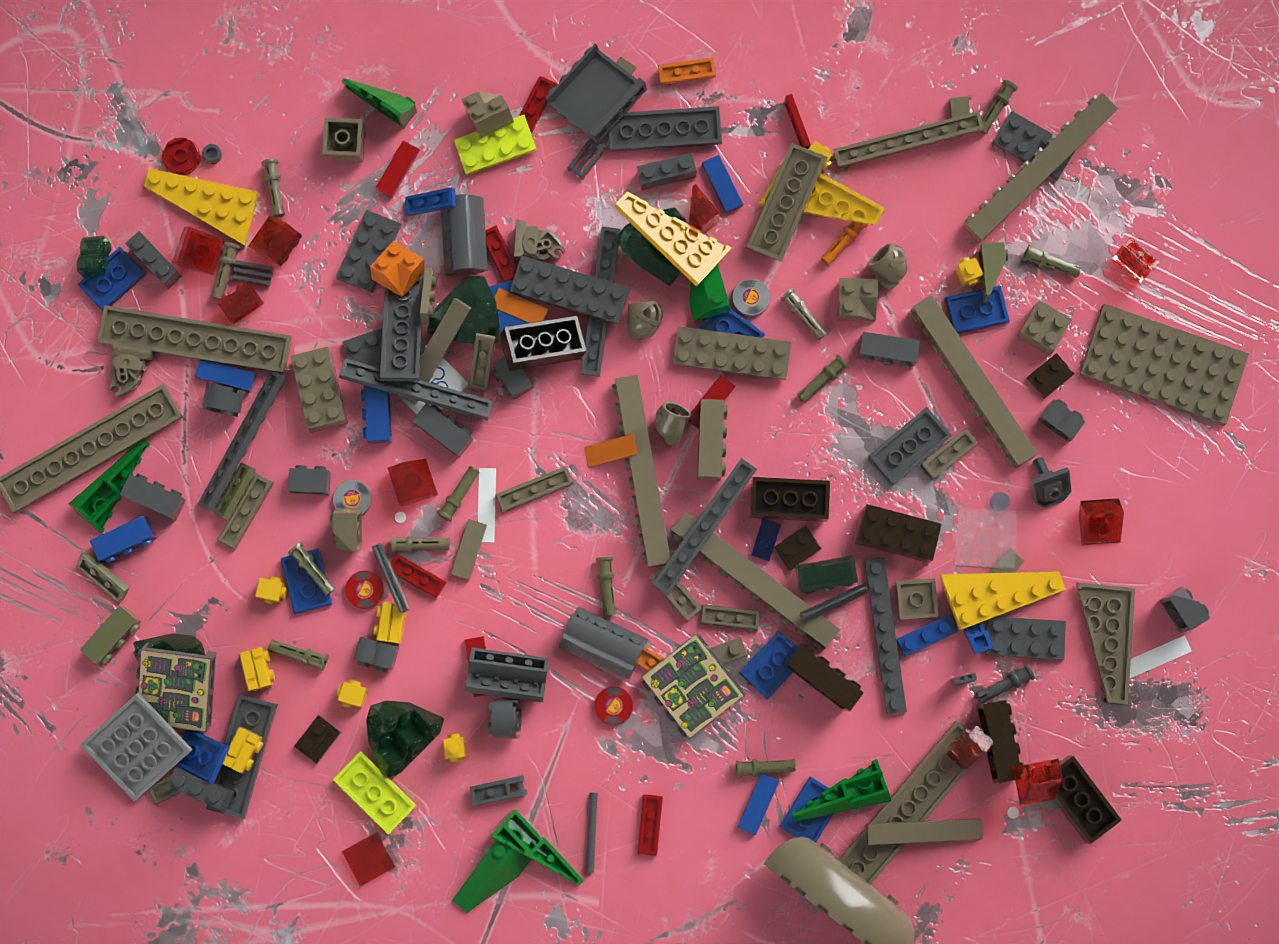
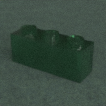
M852 555L795 565L798 588L800 592L805 594L814 593L818 589L832 590L834 586L840 585L842 587H849L853 583L858 582L855 560Z

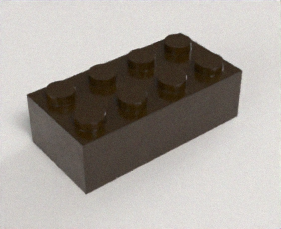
M577 316L504 327L500 334L509 371L579 360L586 353Z
M753 477L751 480L750 518L827 522L829 519L830 481Z
M866 504L863 509L855 544L931 563L934 558L942 524Z
M807 644L795 645L782 664L843 711L850 712L864 693L860 690L862 686L854 680L844 678L846 676L844 672L838 668H831L829 666L830 662L822 656L814 655V650Z
M1006 700L976 705L984 743L987 746L986 753L993 783L1023 779L1022 774H1025L1023 763L1019 761L1018 754H1021L1019 743H1015L1014 735H1016V728L1010 719V715H1012L1011 705L1007 704Z
M1067 756L1038 778L1039 782L1085 843L1092 844L1122 821L1074 756Z

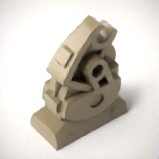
M517 220L514 261H520L521 256L535 260H547L550 257L558 260L559 256L555 254V251L560 250L562 254L565 253V248L561 241L550 230H540L537 226L526 227L525 221Z
M113 344L112 350L115 355L111 361L110 378L112 383L108 388L111 391L115 387L119 388V391L114 394L116 397L126 395L140 385L142 382L140 380L141 375L146 372V361H153L154 352Z

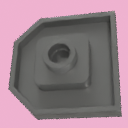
M1042 457L1033 460V465L1039 477L1031 480L1035 504L1046 508L1063 502L1072 492L1069 469L1064 468L1052 472V470H1048Z

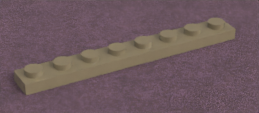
M976 111L833 149V153L839 169L984 131V125L980 112Z

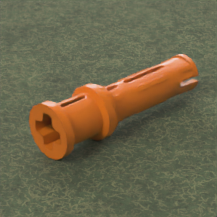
M851 222L848 226H845L842 235L820 259L830 266L851 240L854 241L858 238L857 235L863 228H867L868 224Z

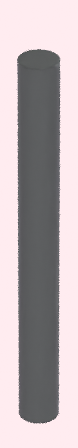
M590 793L586 863V872L594 873L598 793Z

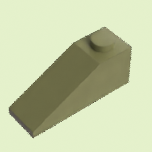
M1004 242L981 243L979 260L980 268L983 272L981 277L983 303L988 302L1004 263L1008 261V249H1005Z

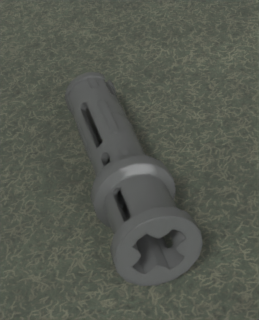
M1026 663L1023 668L1016 672H1009L1008 677L977 692L976 695L981 697L986 694V696L979 699L983 704L1012 687L1019 688L1020 684L1027 680H1034L1035 676Z

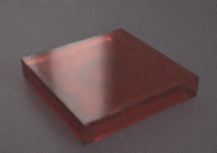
M378 832L342 851L359 886L396 867Z

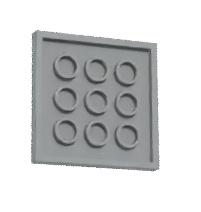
M139 692L80 744L134 802L192 750Z

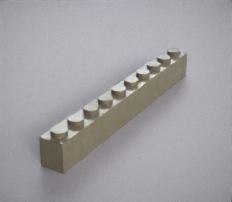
M1103 93L1098 97L1094 95L1087 102L1089 106L1085 110L1083 108L1079 109L1073 115L1075 119L1071 123L1067 121L1060 128L1062 132L1058 136L1055 134L1047 140L1048 145L1044 149L1040 147L1033 154L1035 158L1031 162L1027 160L1020 166L1022 171L1017 175L1013 173L1006 180L1008 184L1004 188L1000 186L992 194L994 198L990 201L986 199L979 206L981 210L976 215L972 213L965 220L967 224L964 228L979 243L1118 110Z
M930 295L914 305L910 310L911 318L915 323H919L922 328L921 333L926 339L929 338L933 351L943 359L942 364L947 371L950 370L953 374L952 379L954 383L963 389L964 398L972 403L976 416L982 418L986 431L989 434L992 433L996 439L994 440L996 446L1006 454L1005 459L1008 464L1017 468L1037 455V451L934 297Z
M638 375L615 378L616 384H613L612 387L614 396L618 395L619 403H615L617 414H621L622 421L619 422L620 433L624 432L625 436L634 433L638 453L628 456L629 458L625 459L627 470H631L632 477H629L630 489L634 488L635 496H632L634 508L638 507L639 515H635L637 526H641L642 533L639 534L640 545L645 547V552L642 553L643 563L648 564V568L663 566L669 561L670 552Z
M685 512L673 527L671 532L674 535L672 537L681 543L697 520ZM715 533L711 534L699 551L704 557L703 561L711 567L713 565L717 566L720 569L718 572L725 578L730 576L735 580L734 584L741 590L747 589L750 592L749 596L757 602L759 600L766 604L765 608L773 614L777 612L781 615L780 620L788 626L790 624L794 625L797 628L795 631L804 638L806 635L811 638V643L818 649H826L840 631L838 627L821 614L803 623L800 613L808 608L810 609V606Z

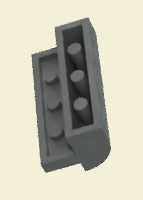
M469 194L456 195V207L441 210L445 275L453 276L463 272L478 274L488 271L483 197Z
M578 607L565 628L559 647L630 679L648 639Z
M472 647L465 692L543 703L549 658Z

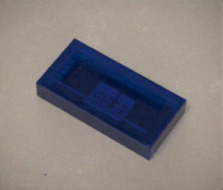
M762 519L751 556L770 561L781 524Z

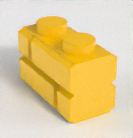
M382 601V606H378L377 617H380L379 625L374 627V636H377V641L401 644L406 612L399 613L396 603Z
M263 647L239 653L248 691L252 692L274 686L275 674L273 669H269L268 662H271L268 650L265 651Z
M239 727L229 745L230 748L223 764L239 773L250 771L254 763L252 760L254 754H258L263 746L261 742L263 737L243 727Z

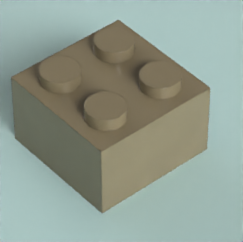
M1038 300L1017 337L1050 356L1055 351L1072 318Z

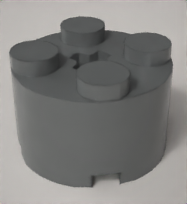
M207 383L202 403L203 410L220 413L221 409V414L238 417V414L241 412L245 391Z
M495 699L494 702H489L488 711L491 714V722H488V734H492L493 738H519V735H516L517 731H521L522 710L517 707V704H521L519 699Z

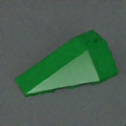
M346 78L342 80L346 89L402 128L406 127L417 112L416 103L409 97L404 98L400 94Z
M718 263L697 286L692 282L690 284L689 305L694 322L731 312Z
M496 840L452 901L468 913L519 877L531 860Z

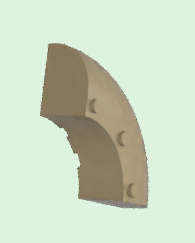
M806 837L793 838L777 847L764 862L765 866L863 943L914 944L912 921L908 914L897 905L899 901L890 894L886 897L864 880L866 876L860 871L856 870L853 872L829 853L831 849L824 843L818 845Z

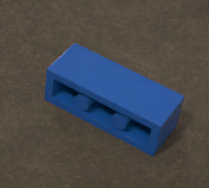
M364 385V390H361V399L365 401V409H362V418L366 420V427L363 428V438L367 439L369 444L392 443L390 392Z
M142 515L89 541L98 561L110 564L117 560L116 557L122 554L124 556L135 552L134 549L139 546H149L153 543L152 540L156 539V536L148 518Z

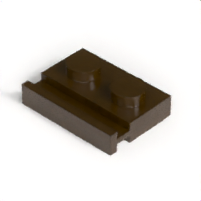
M1056 353L1030 374L1027 379L1045 399L1075 373L1069 369V366Z
M804 526L774 547L789 571L822 549L807 526Z
M318 715L294 747L318 764L341 732Z

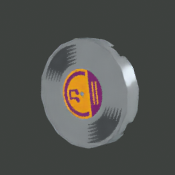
M746 279L738 283L732 296L736 310L742 315L749 317L763 313L768 307L770 300L768 288L764 283L756 279Z
M348 480L342 482L336 488L333 494V503L335 509L338 507L362 508L363 516L372 504V495L364 483L357 480Z

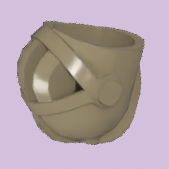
M894 244L884 245L867 264L874 278L878 279V283L886 289L896 287L904 278L908 269L905 252L901 247Z
M643 301L628 305L629 316L627 326L629 336L636 340L653 336L661 325L663 311L658 302Z
M666 401L657 410L655 427L665 443L670 446H676L680 442L692 414L682 405L672 401Z

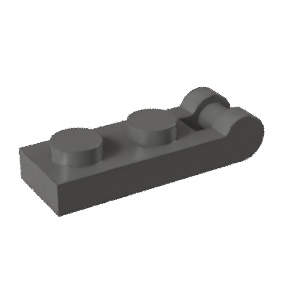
M524 775L469 787L473 806L527 795V790L524 789L523 781H525ZM515 783L517 791L511 792L510 784Z

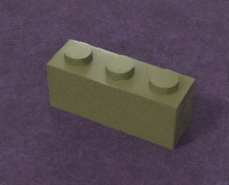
M119 605L80 650L96 665H106L113 658L112 654L116 649L120 650L125 645V639L129 635L136 633L141 621L127 608Z

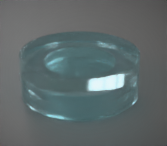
M997 492L990 498V506L997 512L1006 510L1010 505V498L1004 492Z

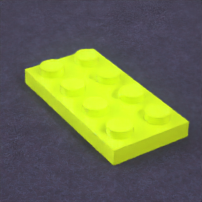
M525 115L513 118V123L482 138L479 137L476 131L454 139L467 176L537 151Z
M362 751L333 779L388 835L417 806Z

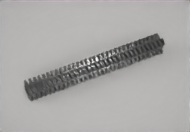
M379 543L372 546L399 613L409 611L410 609L408 608L410 606L402 592L403 590H401L402 588H400L397 576H395L396 574L392 570L391 562H389L390 560L386 556L383 544Z
M863 583L836 597L834 596L812 608L810 607V609L802 611L800 613L802 622L804 623V621L816 618V616L818 617V615L820 616V614L822 615V613L824 614L828 610L830 611L842 604L844 605V603L846 604V602L854 600L859 595L867 594L866 584Z

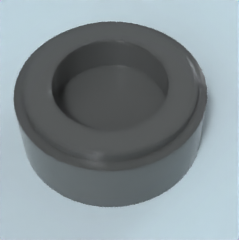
M209 144L204 147L202 155L207 163L216 164L222 158V151L217 145Z

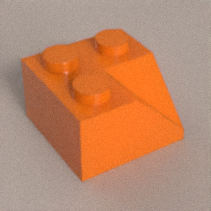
M393 241L374 261L370 269L372 280L403 297L424 274L425 265L422 257Z

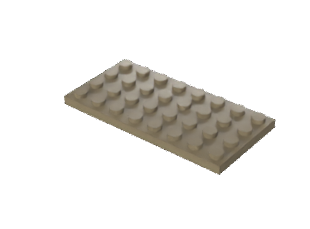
M1103 304L1080 375L1226 425L1249 353Z

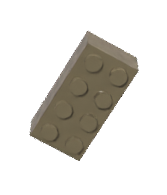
M328 347L290 356L307 429L313 433L348 424L331 350Z
M701 399L697 480L720 481L726 472V463H722V457L726 455V443H723V438L727 436V424H723V422L727 418L728 405H724V400Z

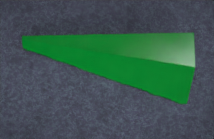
M145 439L134 445L68 503L80 517L100 533L105 530L104 525L108 518H111L113 515L112 510L117 501H120L122 498L120 493L129 474L133 475L132 473L136 465L140 464L142 460L141 456L145 448L150 445Z
M873 760L872 765L864 770L862 768L857 770V774L849 779L844 778L821 793V797L813 802L811 800L806 802V806L799 811H792L795 822L892 801L878 760Z
M516 809L511 810L490 834L492 838L571 882L580 885L584 881L545 837L542 838Z

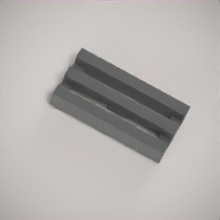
M589 139L567 167L568 170L574 172L576 176L578 175L583 180L605 152V149L592 139ZM591 145L594 146L577 169L574 168ZM598 149L599 151L597 152V154L593 157V159L581 173V169L585 166V164L588 162L591 156Z
M235 261L236 266L233 270V280L270 286L273 267ZM240 266L263 271H269V273L241 269ZM243 273L259 277H265L267 278V281L238 276V274Z
M975 673L950 679L952 686L977 680Z

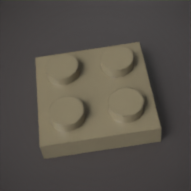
M935 578L896 581L899 620L939 617Z

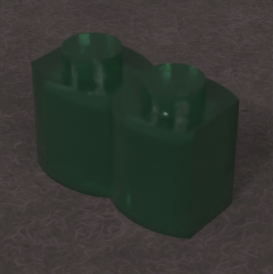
M104 236L82 238L80 255L77 260V272L83 277L105 275L109 266L107 258L112 247L111 243Z

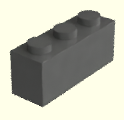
M692 153L637 166L641 190L694 178L697 172Z
M140 231L125 243L168 289L182 277Z
M863 332L858 358H862L865 362L877 360L881 361V364L884 365L896 363L900 364V367L911 368V366H915L917 363L920 340Z
M426 403L412 420L413 423L460 458L473 441L470 436L472 433L465 427L460 429L455 425L457 421L451 416H443L440 413L442 410L435 405L430 406Z
M138 473L136 476L129 474L120 493L121 496L173 520L177 519L186 501L181 497L182 493L173 489L170 492L164 490V485L156 481L151 484L147 482V477Z
M182 768L174 769L167 785L171 789L219 810H227L235 792L215 782L214 784L209 783Z

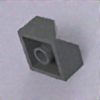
M1184 587L1176 589L1159 600L1180 633L1191 631L1210 619L1207 607L1199 601L1192 600L1191 592Z

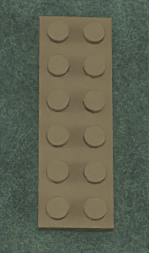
M791 143L747 244L748 249L780 262L783 261L826 162V156Z
M678 326L673 365L786 380L791 342Z

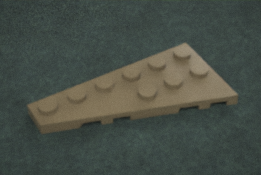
M1077 582L1076 587L1106 702L1127 705L1135 588Z

